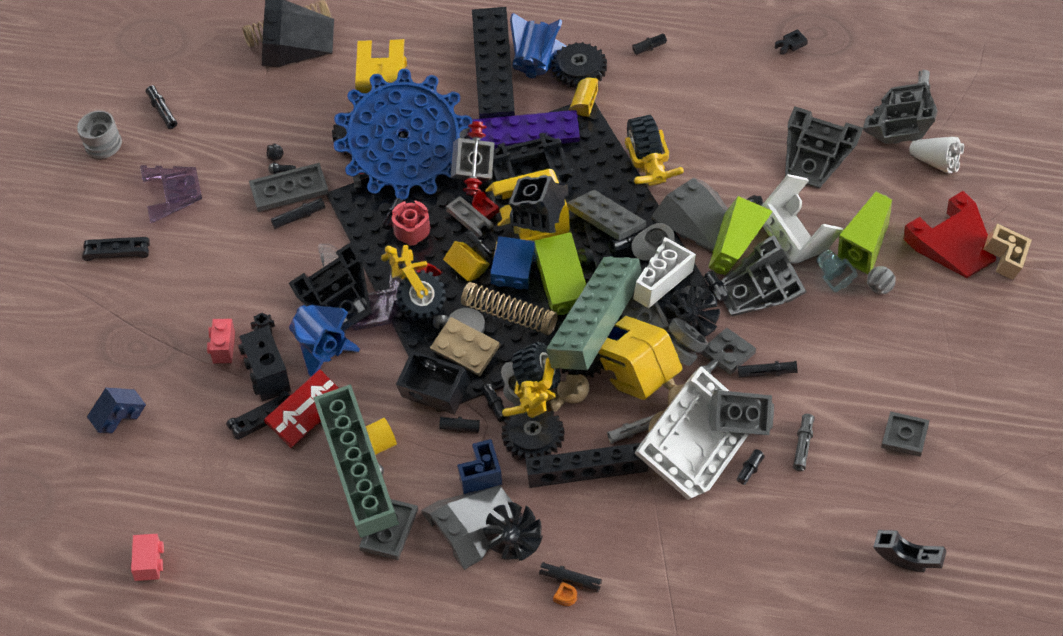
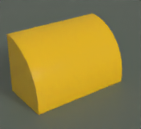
M585 78L578 83L569 111L576 110L577 115L590 116L598 92V79Z
M454 241L443 259L467 281L480 277L490 265L466 243Z
M385 417L366 426L375 455L397 445L395 436Z

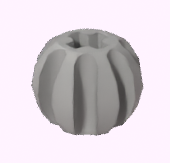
M878 266L869 272L867 284L875 293L887 294L895 286V275L887 267Z

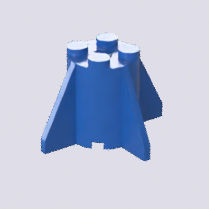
M515 13L511 14L510 24L515 51L512 67L525 73L528 78H536V76L545 74L551 68L553 55H557V50L561 51L562 46L566 47V45L556 40L562 20L559 19L551 24L545 22L534 24L535 21L527 22Z
M302 305L297 309L289 330L300 343L310 376H313L321 368L323 362L331 361L330 358L334 355L338 357L343 350L359 352L360 348L348 340L344 335L345 333L341 330V326L348 314L345 309L314 305L307 307Z

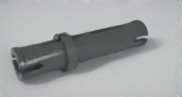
M808 413L802 415L801 427L797 432L798 443L793 469L797 471H804L806 469L809 444L813 438L812 428L815 417Z

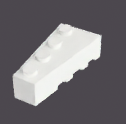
M665 237L662 245L656 250L655 256L651 258L647 268L645 267L636 281L633 299L650 308L693 272L696 254Z

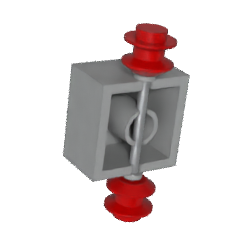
M473 121L472 124L468 125L471 128V132L467 133V135L472 140L458 138L453 142L451 178L465 180L464 183L467 184V188L463 189V191L469 196H474L477 191H481L478 189V185H481L482 182L486 183L492 179L494 142L480 141V139L486 136V134L482 133L486 126L483 125V122Z

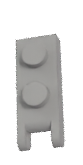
M460 196L446 206L447 212L477 237L482 236V232L479 229L483 226H486L488 229L493 228L492 222Z

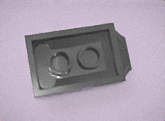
M722 390L714 391L710 400L709 424L712 430L770 435L774 417L772 395Z

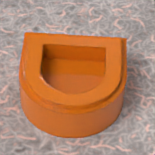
M562 582L553 597V602L562 606H571L577 601V590L573 586Z

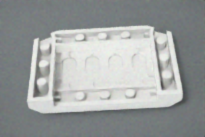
M699 367L687 380L635 452L640 459L688 500L711 489L749 435L747 433L714 431L711 429L709 424L711 397L715 390H729L703 367Z

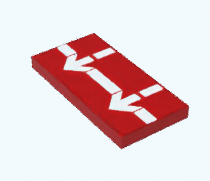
M319 369L264 419V422L290 448H293L321 422L313 397L339 389V387Z

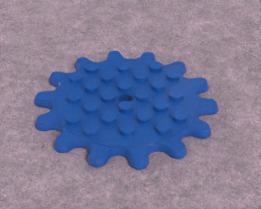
M404 68L399 70L395 82L388 83L380 74H373L370 77L372 85L370 92L361 93L355 89L348 92V100L354 105L352 112L335 115V123L344 127L347 134L344 138L334 142V149L337 152H347L352 155V161L346 166L345 172L351 177L360 173L367 174L370 178L367 185L370 193L376 194L383 186L390 185L395 189V196L405 200L408 198L409 190L413 186H420L426 194L432 195L437 191L435 183L437 176L446 175L451 178L453 142L460 138L462 130L469 128L468 125L472 124V118L467 115L459 116L455 114L454 107L460 102L459 93L439 94L436 90L439 81L435 75L427 76L422 83H415L412 81L411 72ZM405 131L408 133L407 138H400L398 133Z

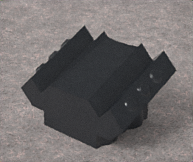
M547 175L534 178L526 176L518 179L509 202L512 208L510 225L533 231L555 233V223H559L561 210L565 206L564 196H569L568 185L556 183L552 176Z

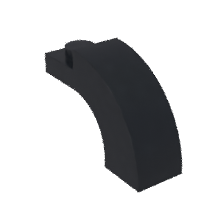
M878 530L873 546L876 552L888 562L916 572H925L926 568L942 569L947 553L944 546L913 544L905 540L895 530Z

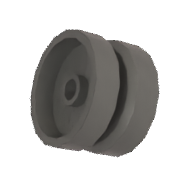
M674 318L668 325L669 331L666 332L671 338L680 362L691 366L697 359L696 352L701 353L708 345V342L691 325L679 318Z

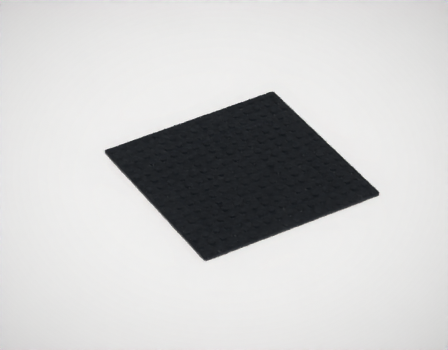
M594 102L589 117L577 115L580 142L562 143V149L570 170L572 169L573 176L571 192L569 196H564L567 203L590 191L596 190L645 220L646 228H648L650 225L656 224L651 217L659 205L645 183H634V178L640 177V174ZM571 104L550 112L569 111ZM545 156L511 164L515 177L549 169ZM492 171V179L486 183L482 182L481 185H478V189L499 206V212L489 219L493 224V228L488 229L486 226H483L479 229L482 232V236L477 238L485 242L484 245L491 252L495 253L498 236L520 239L519 234L514 233V226L510 224L498 226V223L502 220L500 209L506 206L507 203L502 199L501 195L494 196L493 190L486 192V189L493 182H496ZM439 175L435 179L437 191L432 195L426 194L420 186L410 188L409 196L403 202L415 203L414 201H418L424 204L428 210L430 233L427 237L416 245H408V250L411 249L413 253L411 264L427 261V263L438 268L442 272L438 276L440 278L439 282H443V290L446 292L444 295L445 302L434 316L445 315L449 317L457 309L470 308V306H464L461 303L463 290L469 282L477 284L478 288L483 286V291L486 288L489 289V292L494 290V295L497 292L500 293V296L505 294V299L508 296L511 297V301L513 298H516V304L519 300L522 301V305L524 302H527V308L530 304H533V309L537 305L539 310L544 308V314L547 310L551 311L535 259L529 289H516L508 286L499 287L491 284L490 273L494 257L492 260L489 259L488 263L490 265L486 271L472 281H467L443 260L454 241L464 242L471 247L463 239L465 232L470 230L446 210V206L459 196L472 206L474 196L466 195V192L463 191V189L467 188V184L464 183L465 180ZM368 177L361 180V188H354V183L329 191L327 198L349 241L354 244L360 254L363 269L408 357L411 351H415L455 364L430 349L442 331L441 325H439L438 330L433 326L432 318L429 320L427 318L424 321H420V319L414 321L412 317L407 318L405 313H401L399 310L400 306H397L396 293L402 280L401 278H392L390 260L386 262L381 260V256L386 253V246L396 248L398 258H400L402 247L408 245L397 239L394 235L393 225L390 230L381 227L382 221L386 216V210L391 207L394 199L397 198L393 186L386 185L378 193H370L367 189L370 180ZM569 210V232L572 234L576 251L585 246L589 248L583 227V218ZM673 231L674 242L684 247L676 232ZM606 233L608 242L615 239ZM632 247L611 252L613 258H637L633 254ZM639 259L642 272L645 267L647 268L650 260ZM593 262L589 263V265L580 264L586 285L595 272ZM695 263L693 272L657 301L666 320H670L666 317V303L674 308L677 307L670 303V299L676 290L679 291L684 305L687 304L681 291L684 287L694 286L691 304L694 302L697 286L709 292L698 302L697 306L703 303L711 294L714 295ZM399 264V269H403V264ZM470 288V290H469V292H468L467 299H468V297H469V295H470L471 288ZM482 288L478 292L476 302L480 297ZM487 290L485 291V293H484V295H483V299H482L481 305L483 304V302H484V300H485V297H486V294H487ZM492 291V293H491L490 296H489L487 306L489 305V303H490V301H491L493 291ZM497 294L496 297H495V300H494V303H493V308H494V306H495V304H496V301H497V298H498V294ZM503 295V297L501 298V301H500V303H499L498 310L500 309V307H501V305H502L504 295ZM509 298L507 299V302H506V304H505L504 312H505V310H506V308H507V305H508V302H509ZM514 299V301H513V303H512V305H511L509 314L511 313V311H512V309H513L515 299ZM480 301L476 305V308L480 307ZM519 302V304H518V306H517V309H516V312H515V316H516V314H517V312H518V309H519V306H520V302ZM526 304L524 305V307H523V309H522L521 317H522V315H523V313H524ZM491 305L487 309V312L491 311ZM530 306V308H529V310H528L526 320H527V318H528V316H529V314H530L531 306ZM536 308L535 311H534V314H533V317H532V321H533V319H534V317H535L537 308ZM479 309L478 311L485 320V331L483 334L498 341L500 347L480 377L466 370L470 383L460 404L483 396L481 389L487 384H491L495 391L503 388L505 383L501 374L502 366L505 363L512 362L516 351L531 344L542 342L545 346H548L569 313L557 315L555 328L547 336L541 331L537 332L536 329L526 328L525 325L520 326L519 323L509 322L508 319L498 318L497 315L493 316L491 313L487 314L486 311L481 312ZM502 309L498 313L499 316L502 315ZM508 310L505 313L504 318H507ZM541 311V313H540V315H539L538 322H539V320H540V318H541L542 311ZM513 313L509 317L510 320L513 319ZM519 314L516 317L515 322H518ZM525 315L523 319L520 321L521 324L524 323ZM530 318L527 321L526 326L530 325ZM536 319L534 323L531 325L532 328L535 327ZM541 320L539 326L537 327L538 330L541 329L542 320ZM614 326L608 338L617 341L628 331ZM425 360L427 363L431 365L438 366L436 363L430 360Z

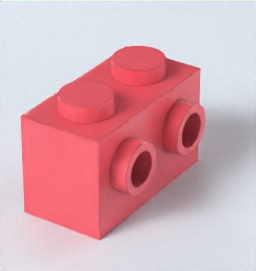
M213 319L212 327H209V338H211V341L207 343V353L211 354L213 364L232 363L235 339L232 319Z
M158 534L133 535L131 572L135 581L156 580L160 578V571H163V560L160 559V554L164 553L163 541L159 540Z

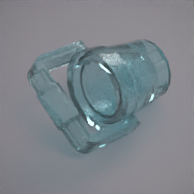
M831 249L824 251L816 259L817 264L824 273L822 276L823 280L833 292H838L840 289L847 287L858 275L846 258L841 260ZM848 265L853 273L839 282L836 287H833L829 281L841 275Z

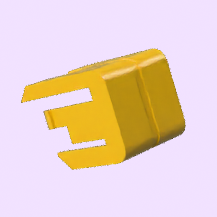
M405 39L389 40V58H371L372 40H360L357 42L356 90L361 93L370 92L372 89L370 77L373 74H380L388 83L397 80L399 70L407 67V58L404 56Z
M546 169L493 182L486 189V192L493 190L494 196L502 194V199L511 198L517 180L526 176L534 178L547 175L552 176L556 183L559 182L554 170ZM565 201V206L561 210L559 223H555V233L533 231L514 226V233L519 234L520 239L530 241L569 233V209ZM510 205L500 209L502 220L498 223V226L510 224V213L512 210Z
M628 316L622 318L614 326L629 332L617 341L607 338L598 352L601 355L625 363V366L605 358H600L606 371L611 370L616 375L617 380L611 378L610 382L619 391L642 400L648 398L662 387V384L667 383L682 371V365L669 334L660 327Z

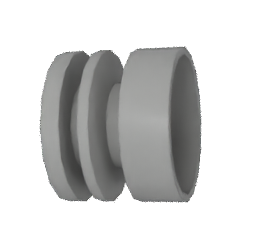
M97 110L84 115L79 120L77 131L89 156L103 159L114 155L120 149L122 139L114 118L110 113Z

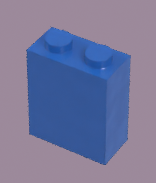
M498 236L490 273L491 284L499 287L508 286L516 289H529L535 259L534 241Z

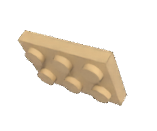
M450 317L430 349L480 377L500 347V343Z

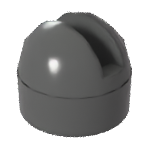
M445 315L432 317L433 326L438 330L439 325L443 329L448 322V316Z

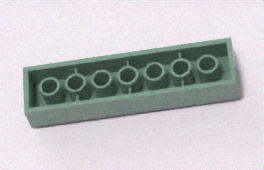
M604 257L546 349L552 368L589 369L634 294L636 281L642 274L638 258Z
M351 384L313 397L360 538L398 525L399 522Z

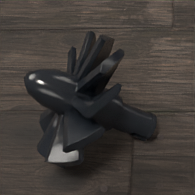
M687 286L681 289L687 303L684 305L679 291L676 290L670 299V303L677 307L674 308L668 303L665 306L666 317L670 319L667 320L668 324L674 318H679L695 328L706 339L717 328L715 324L719 319L720 309L702 311V309L717 307L715 296L711 294L703 303L697 306L698 302L709 293L706 289L697 286L695 299L691 304L694 286Z
M508 502L513 519H510L505 505H498L493 510L502 516L506 522H501L491 513L488 514L486 517L487 525H497L503 528H483V533L489 542L501 535L499 539L489 544L488 547L497 553L503 554L502 559H519V561H522L535 553L543 539L541 535L540 519L536 520L528 506H525L522 515V507L520 505Z

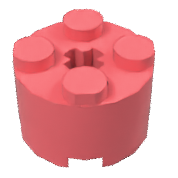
M404 201L398 204L392 211L394 235L398 240L408 245H416L430 233L428 210L424 204L418 201H414L415 203H406Z

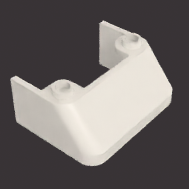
M787 174L762 204L763 207L772 210V214L764 223L763 228L770 237L775 235L790 263L797 264L826 252L842 233L843 228L822 224L811 237L796 216L802 207V200L798 193L809 180Z

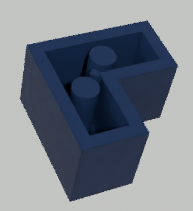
M105 387L87 415V418L98 433H113L122 419L137 420L146 404L135 389Z
M492 439L473 443L474 461L457 465L463 494L503 485L501 469Z

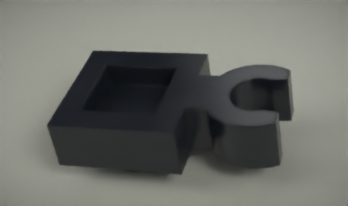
M796 29L784 35L783 40L776 41L775 49L782 47L780 48V54L783 55L787 53L788 49L795 51L807 45L808 39Z

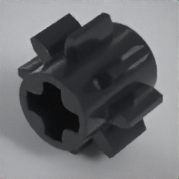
M262 312L253 316L254 322L250 323L252 329L257 330L269 326L272 334L271 328L275 327V322L270 314L267 315Z

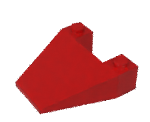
M964 191L949 199L947 214L950 218L931 228L921 217L905 225L903 240L916 252L965 278H969L997 259L996 255L983 250L988 234L976 202Z

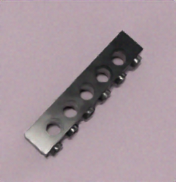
M641 443L525 458L529 488L648 472V465L635 454Z

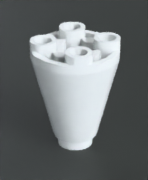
M958 137L919 139L912 141L909 152L915 158L943 172L952 173L959 170L960 154L964 152V144L960 143Z

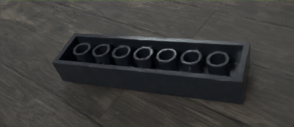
M507 8L472 9L479 119L515 116Z

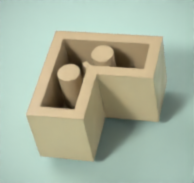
M996 224L988 235L983 250L1000 257L996 272L1013 280L1023 268L1032 240L1002 225Z

